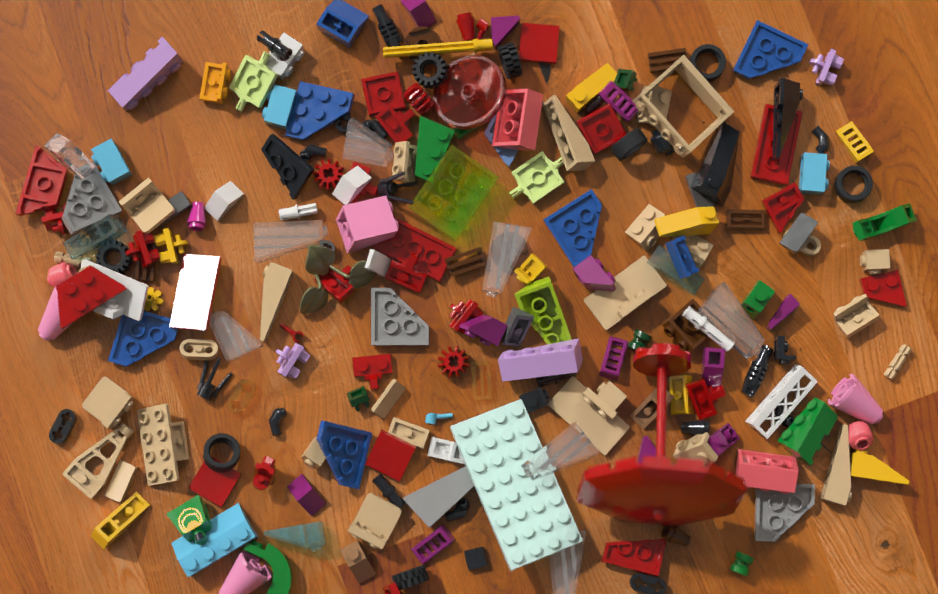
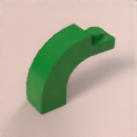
M908 203L884 213L853 222V232L859 241H864L917 221L911 204Z
M254 540L252 543L247 542L244 550L265 559L272 568L273 580L267 594H290L293 573L286 555L272 543H268L264 549L262 543Z

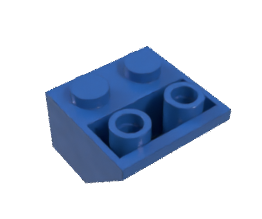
M334 0L326 7L316 25L319 31L351 48L367 22L369 15L343 0Z

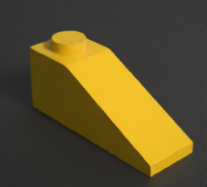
M608 63L569 92L566 95L565 101L578 114L610 81H615L617 73Z
M714 206L696 207L654 220L659 237L709 235L719 224Z
M856 450V453H850L851 477L909 485V480L875 456L867 455L868 451Z
M136 491L94 528L91 537L103 549H106L150 505Z

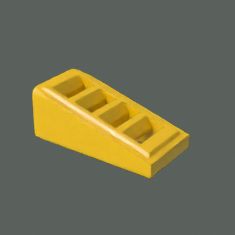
M852 121L835 131L855 163L874 152ZM849 129L852 130V132L849 133L848 135H846V136L843 135V133L846 132L847 130H849ZM855 135L856 139L852 140L851 142L847 140ZM859 141L860 145L853 148L852 145ZM863 148L864 151L860 154L856 152L859 149Z

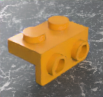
M205 63L200 100L223 104V99H226L228 94L226 82L231 77V69H229L227 63H223V65Z

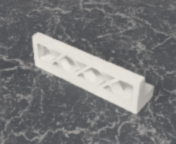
M795 364L745 422L750 427L755 428L764 438L768 439L818 381L802 366ZM805 375L810 380V383L806 387L800 388L799 380ZM790 391H796V399L793 402H787V394ZM783 405L782 415L774 416L776 406ZM764 420L771 421V427L767 432L760 427Z

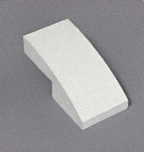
M370 249L365 268L368 271L375 272L378 276L385 277L391 259L382 253Z
M431 437L427 456L465 464L456 442Z

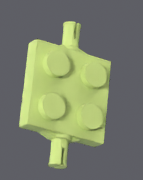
M263 51L260 60H255L251 56L245 55L229 86V89L240 97L235 107L239 111H243L247 102L257 107H262L278 76L276 72L266 65L271 56L266 51Z
M542 151L512 171L511 174L517 181L518 187L509 192L512 195L511 197L514 199L523 193L534 204L562 185L564 181L558 172V168L564 164L562 157L552 162Z

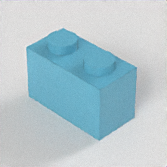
M274 84L273 89L269 91L267 100H269L268 107H264L262 113L265 124L287 130L297 95L296 90Z
M112 138L91 149L94 154L91 157L96 166L100 165L102 169L100 174L105 182L108 181L111 185H114L132 175Z
M804 152L801 155L799 190L801 193L822 195L828 189L829 181L826 179V171H829L830 161L827 160V154Z

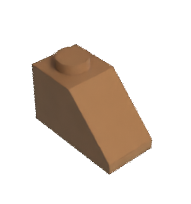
M657 387L630 415L643 429L657 417ZM667 391L666 406L674 398V396L669 391Z
M359 540L340 549L348 567L359 584L376 575Z

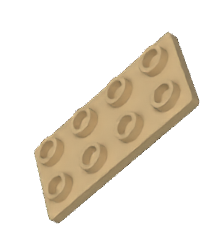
M642 256L614 277L616 280L614 282L616 290H596L584 299V303L602 327L608 330L664 289L667 284L646 256Z
M573 376L548 403L552 410L603 455H606L630 428L627 423L616 415V411L589 387L586 388Z
M168 404L138 409L137 415L148 486L178 481L177 461L189 460L184 422H171Z

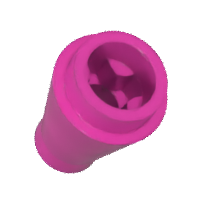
M202 202L192 203V209L187 222L189 229L192 231H203L206 226L204 203Z

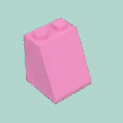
M387 196L343 205L336 221L347 254L388 240L396 235L399 225L398 221L393 217V207L391 202L388 201Z

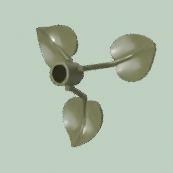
M308 245L305 269L308 273L315 276L318 288L310 287L303 294L299 308L300 313L309 314L316 312L327 303L328 292L322 289L319 275L327 274L329 268L350 279L349 284L354 288L366 286L371 282L376 273L368 271L365 268L367 260H362L353 265L350 275L331 265L335 260V253L330 248L321 245Z

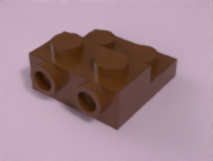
M694 299L690 300L662 325L665 328V334L670 338L673 337L678 342L677 345L680 346V350L691 352L708 337L700 329L694 328L695 325L682 316L689 306L702 317H707V321L718 328L716 323Z

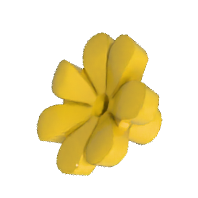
M153 287L148 288L144 311L149 312L152 308L156 312L159 310L158 304H164V300L159 298L162 295L160 290L154 292L155 289Z

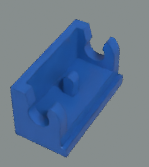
M685 235L665 243L680 279L700 271L699 268H696L687 247Z

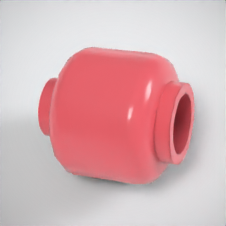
M62 262L49 269L47 281L50 286L55 288L60 283L77 274L76 269L73 265Z
M857 421L848 426L849 445L853 449L865 450L872 444L874 440L873 434L867 423Z

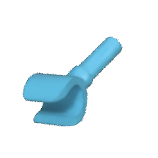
M428 413L425 423L436 424V419L453 418L452 413Z

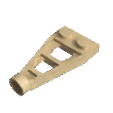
M122 422L117 429L74 459L62 475L90 499H93L106 484L126 441L134 431ZM119 432H121V433H122L123 435H125V436H124V437H121V436L119 435ZM108 442L116 445V450L110 458H107L100 452L101 448ZM95 456L104 461V466L99 475H94L85 466L86 462Z

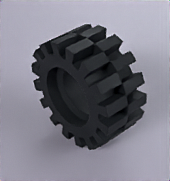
M514 43L499 46V57L506 78L509 80L522 76L521 62Z
M426 52L424 53L425 56L419 55L420 59H415L414 62L416 64L412 66L415 80L426 89L427 87L433 89V87L439 88V84L443 85L445 83L443 80L448 78L447 73H449V70L447 69L446 62L440 55H435L434 52L430 54ZM429 64L437 66V73L433 77H426L424 75V68Z
M116 240L106 241V244H101L102 247L97 249L98 254L95 256L97 264L120 274H124V271L130 269L128 267L132 265L131 259L133 257L126 256L125 252L130 249L125 244ZM112 251H118L121 254V261L117 265H110L107 261V256Z
M425 565L391 576L399 590L430 580Z

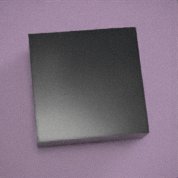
M483 546L464 551L468 570L487 566Z

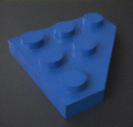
M757 20L732 72L750 80L797 64L801 61L808 44Z
M300 81L285 136L306 141L319 130L322 131L340 117L348 115L351 112L355 94Z
M592 189L543 219L573 268L592 253L602 207Z
M143 311L142 320L140 321L122 315L108 361L128 367L175 341L179 329H171L169 327L170 318Z
M321 420L317 441L338 484L359 489L372 433Z

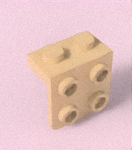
M149 177L119 201L145 234H149L175 212L173 206Z
M102 377L83 402L82 407L100 420L101 424L106 428L112 429L121 422V416L124 412H128L131 409L135 398L108 377Z
M369 493L355 520L351 523L348 532L357 539L369 542L368 544L374 548L383 549L402 513V509L373 493Z

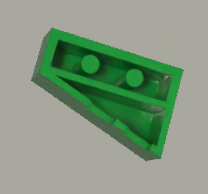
M420 116L415 179L433 186L455 137V130Z
M814 397L777 441L791 455L811 466L814 462L812 460L816 450L820 451L822 447L820 443L824 435L828 436L838 415L825 402Z

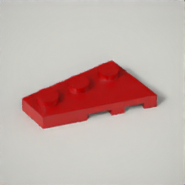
M649 539L642 541L606 542L601 562L658 577L666 541L664 539Z

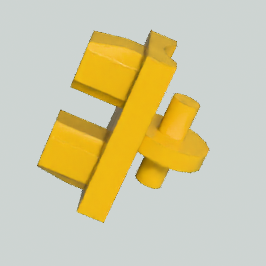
M169 228L163 229L162 233L154 236L157 246L167 245L168 251L159 253L160 262L162 264H179L176 248H178L179 254H183V247L188 245L187 240H181L180 234L175 235L176 242H174L171 230Z

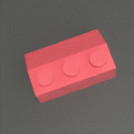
M531 89L500 91L492 146L519 151L535 150L543 94Z
M738 449L735 475L744 479L747 489L754 487L762 491L776 490L783 494H789L790 492L795 493L798 466L794 456Z

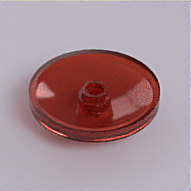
M470 55L453 61L447 67L449 73H447V80H443L445 83L443 85L440 83L439 88L434 87V107L438 115L455 128L472 129L482 126L499 112L504 103L507 91L505 76L492 60L483 56Z

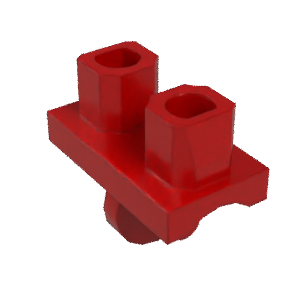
M63 204V205H62V210H63V212H64V209H65L66 204ZM55 208L44 210V217H41V220L47 231H60L62 236L67 234V227L62 220L63 212L57 213Z
M141 230L136 231L135 235H133L134 242L128 243L130 250H127L125 253L126 256H132L134 262L140 258L142 267L147 268L151 263L159 260L160 256L157 249L147 250L146 245L154 243L152 232L145 234Z
M470 299L466 304L460 301L457 306L451 303L449 307L453 311L449 317L453 320L449 327L464 334L465 330L459 328L461 323L466 322L469 316L474 319L483 314L479 307H477L479 304Z
M264 456L261 464L256 463L253 486L257 490H265L269 484L273 485L275 480V459Z

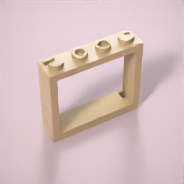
M685 55L681 56L632 100L636 108L648 118L650 124L658 129L661 136L674 147L675 152L681 155L682 158L692 152L734 112ZM674 70L717 117L690 144L681 137L646 97Z

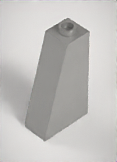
M465 466L405 496L403 500L430 528L474 487V484Z

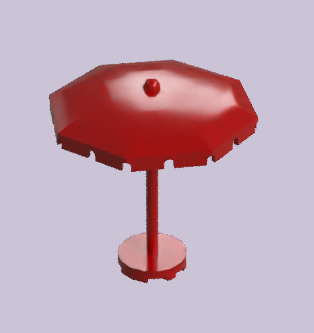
M654 343L652 348H637L633 356L634 369L645 375L657 377L656 456H643V462L637 463L636 456L617 460L612 470L610 463L588 467V470H584L577 489V502L626 523L680 526L733 514L747 492L746 482H744L743 478L732 472H726L725 475V469L712 462H709L708 468H706L704 460L678 458L677 465L673 466L669 462V457H666L667 377L681 375L691 368V352L680 350L679 345L668 343Z

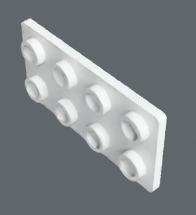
M87 259L82 260L81 268L88 265L94 266L97 270L127 288V290L93 311L111 319L125 315L137 321L142 320L148 285Z

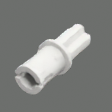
M315 203L303 206L295 204L294 207L279 209V216L281 221L295 218L301 219V216L316 214L318 209Z

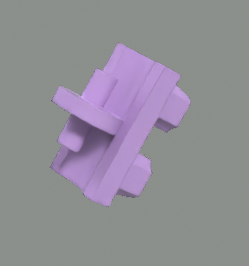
M831 49L827 53L824 62H822L824 56L821 54L818 55L817 59L810 60L809 64L813 66V73L817 74L818 70L821 69L815 84L819 86L822 83L831 86L834 84L837 75L828 70L830 66L839 70L844 61L843 58L835 54L836 50Z
M295 343L292 349L287 345L283 351L277 349L276 353L280 356L276 362L282 364L277 372L285 377L287 375L296 379L300 370L293 366L297 359L305 364L310 355L298 343Z

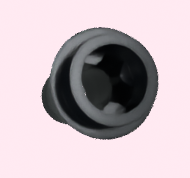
M705 419L682 422V434L692 436L701 435L706 432L709 434V421H705Z

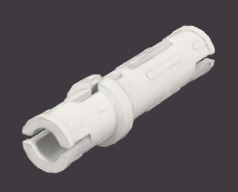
M691 306L682 314L683 317L695 325L694 328L700 329L725 349L726 352L734 345V341L707 321V317H702Z

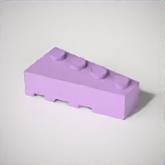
M163 37L158 40L159 45L156 48H150L146 52L147 55L143 61H137L132 66L130 74L125 73L108 90L125 111L135 108L138 104L137 101L142 97L145 98L153 91L152 88L157 84L161 85L167 79L166 76L171 72L174 73L180 69L183 61Z
M578 338L533 348H524L518 351L507 350L500 355L498 362L502 382L575 373L579 371L583 357Z

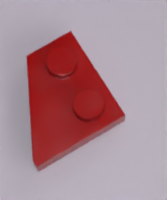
M796 182L761 200L778 233L784 230V226L793 217L797 207L804 201V197Z
M898 270L859 279L862 292L868 296V299L891 303L900 307L907 306Z

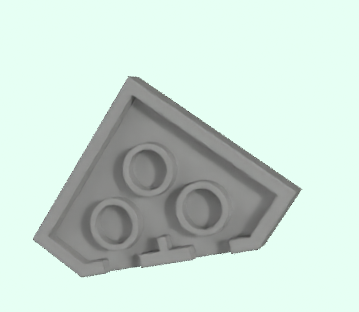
M94 163L77 169L62 216V220L71 235L122 212Z
M371 288V346H429V326L391 288Z
M796 484L795 493L790 492L789 494H783L776 490L762 491L759 488H755L754 541L775 542L815 504V484Z

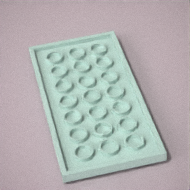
M522 399L450 427L510 571L583 542Z

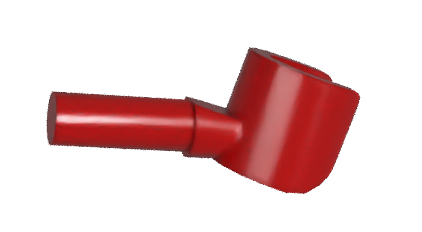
M480 19L476 25L480 29L476 38L478 40H481L489 27L484 19Z
M284 323L280 324V327L287 331L295 342L300 343L295 339V334L300 333L304 337L302 332L294 331Z

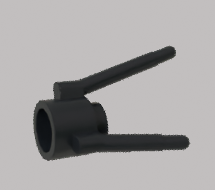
M404 171L380 180L378 192L381 196H387L388 200L414 204L412 200L392 196L397 193L398 188L418 185V182L396 184L392 181L405 175Z
M221 358L217 359L207 381H205L209 360H205L200 383L197 387L199 389L197 395L209 401L212 396L216 398L218 392L233 375L230 372L214 389L215 385L211 384Z

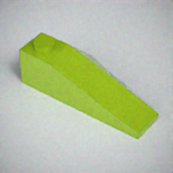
M549 276L532 282L515 293L520 310L534 316L531 325L547 345L572 340Z

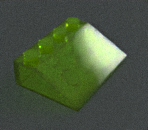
M451 145L414 198V204H410L408 208L446 237L456 242L499 179V176Z

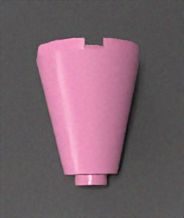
M57 287L53 289L38 328L39 336L46 341L55 340L70 326L68 325L64 329L60 327Z
M849 374V379L844 377L831 392L833 398L832 400L828 399V404L870 425L879 423L883 418V409L855 375Z
M248 551L241 552L224 581L219 594H250L271 578V572L265 564L262 567L258 563L260 559Z

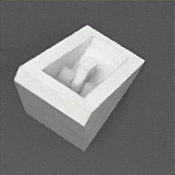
M356 166L342 176L332 194L344 205H348L372 178L359 166Z
M230 181L213 193L204 209L219 221L243 197L244 193Z

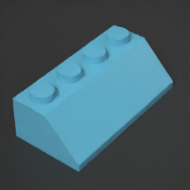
M239 503L211 519L212 529L205 533L208 539L206 543L197 545L195 540L188 542L183 536L171 543L178 562L187 577L193 576L258 537Z

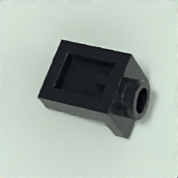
M785 336L774 337V360L779 361V364H791V361L796 360V356L785 355V352L787 353L788 341H785Z
M541 387L519 396L527 413L547 406V401L550 400L546 389L542 390Z

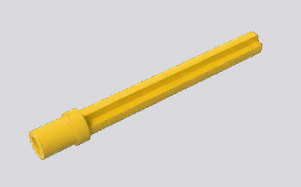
M473 39V41L384 47L383 56L384 58L425 55L424 53L426 52L428 54L431 52L445 54L472 51L476 53L493 50L492 39Z

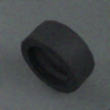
M711 44L701 45L696 48L689 59L708 82L720 77L726 66L725 54L720 48ZM705 52L714 54L718 59V68L710 74L702 73L696 65L698 56Z
M637 128L617 141L611 147V151L621 161L640 149L648 139L641 129Z
M852 165L846 167L837 175L834 188L836 194L842 200L848 203H856L862 201L870 194L873 188V180L871 174L865 168ZM855 173L863 178L865 186L860 194L850 195L844 190L843 179L848 174Z
M219 433L211 436L206 441L203 459L211 470L227 472L237 465L240 458V446L233 436ZM216 443L230 445L233 450V457L226 463L214 461L210 455L212 446Z

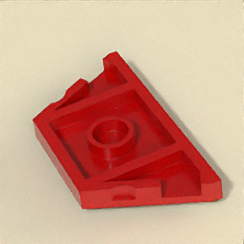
M37 145L34 148L15 212L17 216L59 207L68 176V169Z
M88 266L56 286L60 327L64 329L124 292L127 288L94 267Z

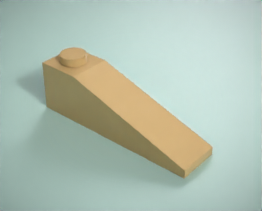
M552 95L543 103V108L566 170H586L595 162L590 146L557 96Z
M273 262L269 266L266 265L263 271V276L265 277L263 282L260 341L264 343L267 341L294 274L293 270Z
M842 424L838 431L820 499L846 506L851 500L852 492L850 491L851 474L848 425Z

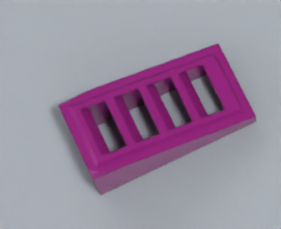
M610 81L598 94L606 104H611L615 113L623 121L628 122L638 111L632 99L613 81ZM614 90V93L608 98L607 95ZM619 95L620 97L613 103L612 101ZM623 101H625V103L619 108L618 106H619Z
M791 294L785 297L766 326L768 331L772 330L800 306Z
M609 337L600 376L618 380L628 341ZM611 344L622 347V350L611 347ZM609 352L619 354L620 357L610 355ZM607 359L618 362V365L607 362Z
M442 524L411 550L423 565L451 544L455 538L446 526ZM439 532H440V533L442 534V536L445 538L446 542H444V540H443V539L441 538V536L438 534ZM435 537L441 546L438 547L432 538ZM426 542H428V543L431 545V547L434 549L433 552H432V551L430 550V548L426 545ZM421 546L428 554L427 557H425V555L419 549Z

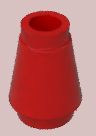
M472 13L458 14L456 22L463 41L473 40L474 17H472Z

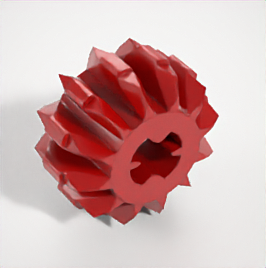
M414 83L412 86L410 85L403 93L405 99L422 116L429 113L435 106L431 97L417 83Z
M331 158L328 159V164L321 160L322 167L317 164L315 165V168L319 171L313 172V176L317 177L314 179V182L320 183V189L326 185V190L330 191V186L333 185L335 189L336 183L340 181L339 178L345 175L340 173L344 170V167H338L339 161H335L332 165ZM332 171L333 177L329 176L328 178H326L325 173H330Z
M448 346V354L444 350L441 351L445 358L438 357L439 361L444 362L439 364L438 368L445 367L442 371L443 375L450 371L449 378H452L453 372H455L456 378H459V370L466 374L462 367L469 368L470 364L463 361H467L470 358L469 356L462 357L466 352L464 349L458 353L459 346H456L455 352H452L451 346ZM456 357L458 359V366L454 367L453 365L451 367L449 359Z

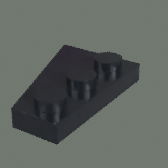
M271 134L261 150L272 168L278 172L281 177L280 181L283 185H286L290 192V197L294 200L298 197L315 169L275 134Z

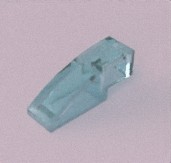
M658 245L647 262L692 295H695L705 280L698 273H693L688 277L680 279L669 252L660 245Z

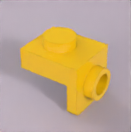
M532 253L514 272L517 274L516 277L520 282L530 284L545 270L547 265Z

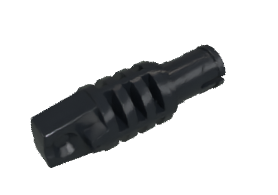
M383 4L375 6L372 11L379 22L378 29L386 46H400V42L403 40L394 21L391 18L389 19Z
M767 345L761 346L762 348L757 359L752 361L745 376L741 393L748 397L755 395L768 370L767 363L774 349H769Z

